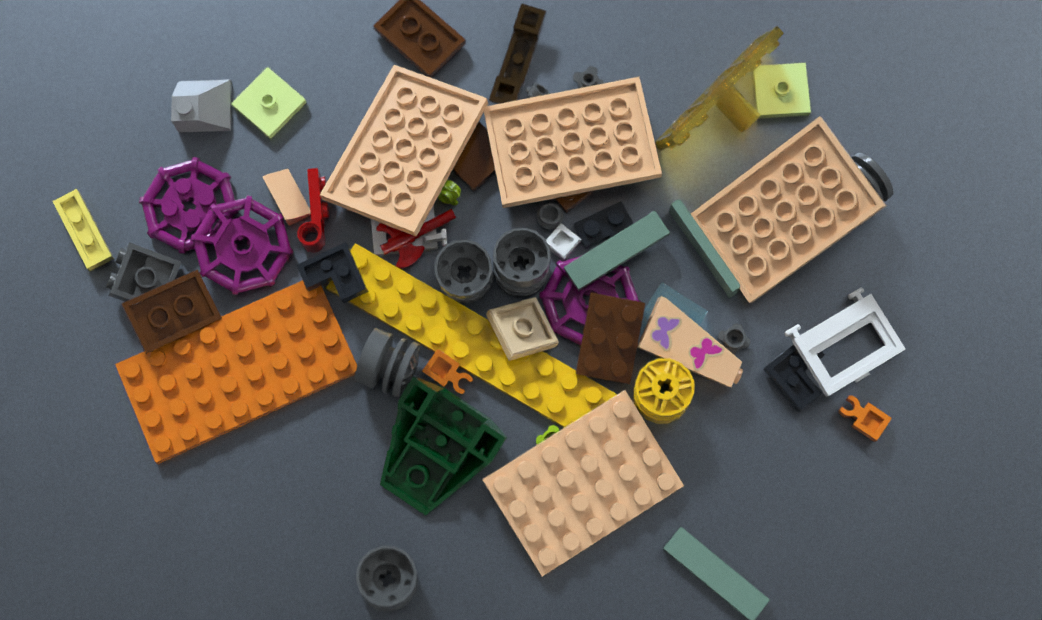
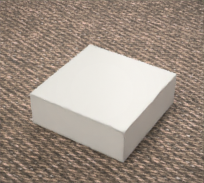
M562 223L546 239L550 251L563 261L581 243V239Z

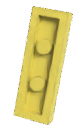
M77 189L53 201L89 271L114 259L84 199Z

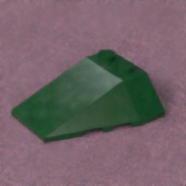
M413 376L398 402L397 417L392 428V439L390 448L387 451L380 485L426 516L495 459L508 437L491 418L447 389Z

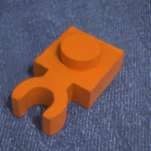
M440 349L436 350L422 370V372L444 387L448 381L452 382L454 389L460 394H463L465 390L459 387L458 381L462 378L470 382L473 381L472 376L468 373L457 372L456 370L460 364Z
M849 395L846 401L852 404L853 409L848 411L841 407L838 413L845 418H854L855 422L851 427L873 442H876L892 418L869 402L862 408L859 400Z

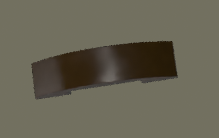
M521 3L513 26L514 31L499 76L496 77L489 102L501 104L519 99L539 41L546 10Z

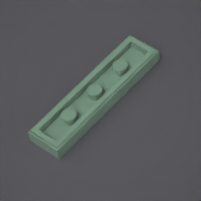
M678 199L671 203L669 213L730 299L738 293L741 285L683 202Z
M653 211L566 265L564 271L579 292L664 239L670 232L656 211Z
M682 527L678 529L663 548L665 552L748 620H755L770 601L769 598Z

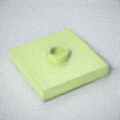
M806 63L753 66L752 74L757 118L810 115L811 107Z
M267 67L231 104L271 140L307 102L305 98Z

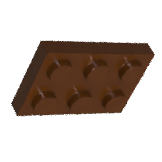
M399 0L373 25L374 30L430 78L466 44L464 37L421 0Z
M198 269L121 304L145 354L222 318Z
M590 293L575 374L630 384L644 314V302Z

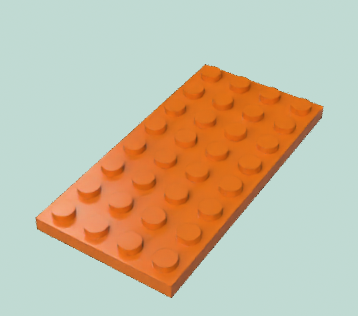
M303 280L222 316L221 319L148 354H145L143 351L115 364L157 464L354 376L357 369V363L322 286L308 291Z

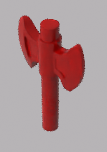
M450 209L423 223L417 236L380 223L376 230L391 236V239L380 245V248L384 255L392 251H399V260L396 263V267L404 268L410 266L420 258L425 249L423 245L414 246L412 242L456 219L453 210Z

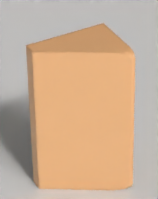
M289 169L263 176L288 226L311 215L310 208Z

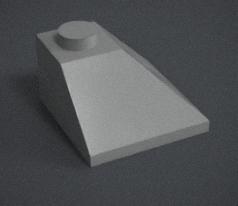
M231 80L178 81L172 95L171 122L177 131H231Z

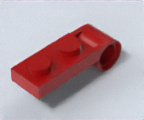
M318 168L307 169L311 221L303 223L297 231L298 239L303 248L312 253L320 251L325 245V218H329L328 202H324L320 196L327 183L326 177L321 176ZM309 233L318 234L314 241H305Z

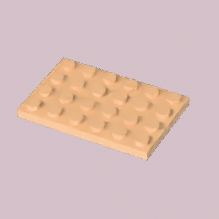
M394 65L320 194L322 200L417 236L483 115L484 109L488 105L487 98Z
M640 77L486 106L484 109L503 208L662 177Z
M819 116L692 212L691 215L741 285L740 290L747 301L753 303L885 208L886 204L824 119Z
M626 390L482 479L541 576L546 575L684 486Z

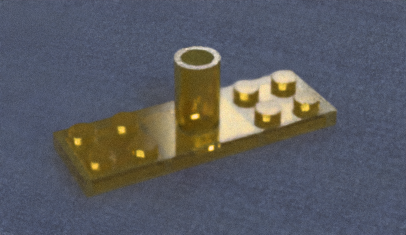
M775 26L759 35L655 141V146L661 151L668 147L673 149L676 145H682L691 136L688 131L692 130L695 126L699 127L709 117L706 113L714 105L741 133L748 129L761 114L736 89L734 84L749 71L753 72L763 62L761 58L766 53L770 54L780 45L778 39L784 32L778 26Z

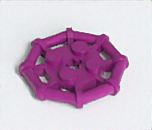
M197 157L169 167L162 168L161 166L157 169L159 172L146 193L139 200L143 207L148 227V236L177 249L181 254H186L187 251L195 249L194 243L189 239V235L199 228L210 210L209 206L213 203L218 205L215 198L216 191L221 188L225 203L235 201L230 183L231 176L227 172L223 173L201 162ZM191 171V176L188 179L181 178L174 182L170 178ZM199 172L214 179L215 182L207 185L198 180ZM166 181L170 185L162 199H155ZM194 200L193 203L196 208L194 210L189 209L187 212L184 211V204ZM154 207H161L165 218L159 224ZM234 211L223 215L227 220L233 219L235 214H238L239 211ZM220 220L214 229H210L206 236L214 237L222 225ZM172 227L182 232L181 238L179 239L165 232V230Z
M246 196L243 199L218 205L213 203L209 206L210 210L195 234L191 235V241L194 243L201 270L199 272L200 275L230 290L232 295H238L240 292L268 285L272 287L289 256L293 255L283 214H278L252 199V196ZM244 209V216L237 219L227 220L223 215ZM250 210L269 221L263 225L250 218ZM218 218L222 225L214 237L206 236ZM272 227L275 229L279 246L270 244L267 231ZM243 238H246L249 249L238 251L235 241H242ZM205 243L214 244L217 259L211 263ZM270 252L278 253L267 272L262 266ZM222 264L234 271V280L216 271L215 268ZM258 270L262 275L240 281L241 273Z
M579 257L566 261L559 260L555 263V270L543 292L539 293V299L543 302L554 334L557 333L581 345L582 334L570 329L565 324L571 320L584 327L588 305L585 304L586 300L583 299V296H589L592 292L619 298L615 289V283L621 280L626 298L623 299L641 302L638 300L629 273L631 270L628 266L620 265L611 271L615 274L613 277L609 278L604 275L578 292L564 271V267ZM566 276L569 281L563 293L555 292L562 277ZM553 300H560L563 303L566 315L559 319Z

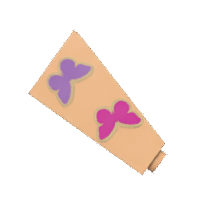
M662 296L657 298L637 348L659 358H670L681 362L689 371L725 387H732L733 383L737 384L743 372V369L740 368L742 361L667 298Z

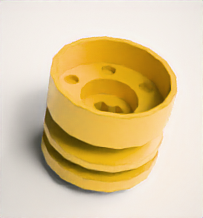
M658 358L647 363L640 370L633 389V402L639 413L646 420L656 424H668L678 420L686 412L694 395L692 375L681 362L670 358ZM668 384V391L664 394L660 393V386Z

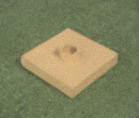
M536 297L490 309L486 314L509 361L554 348L559 343Z

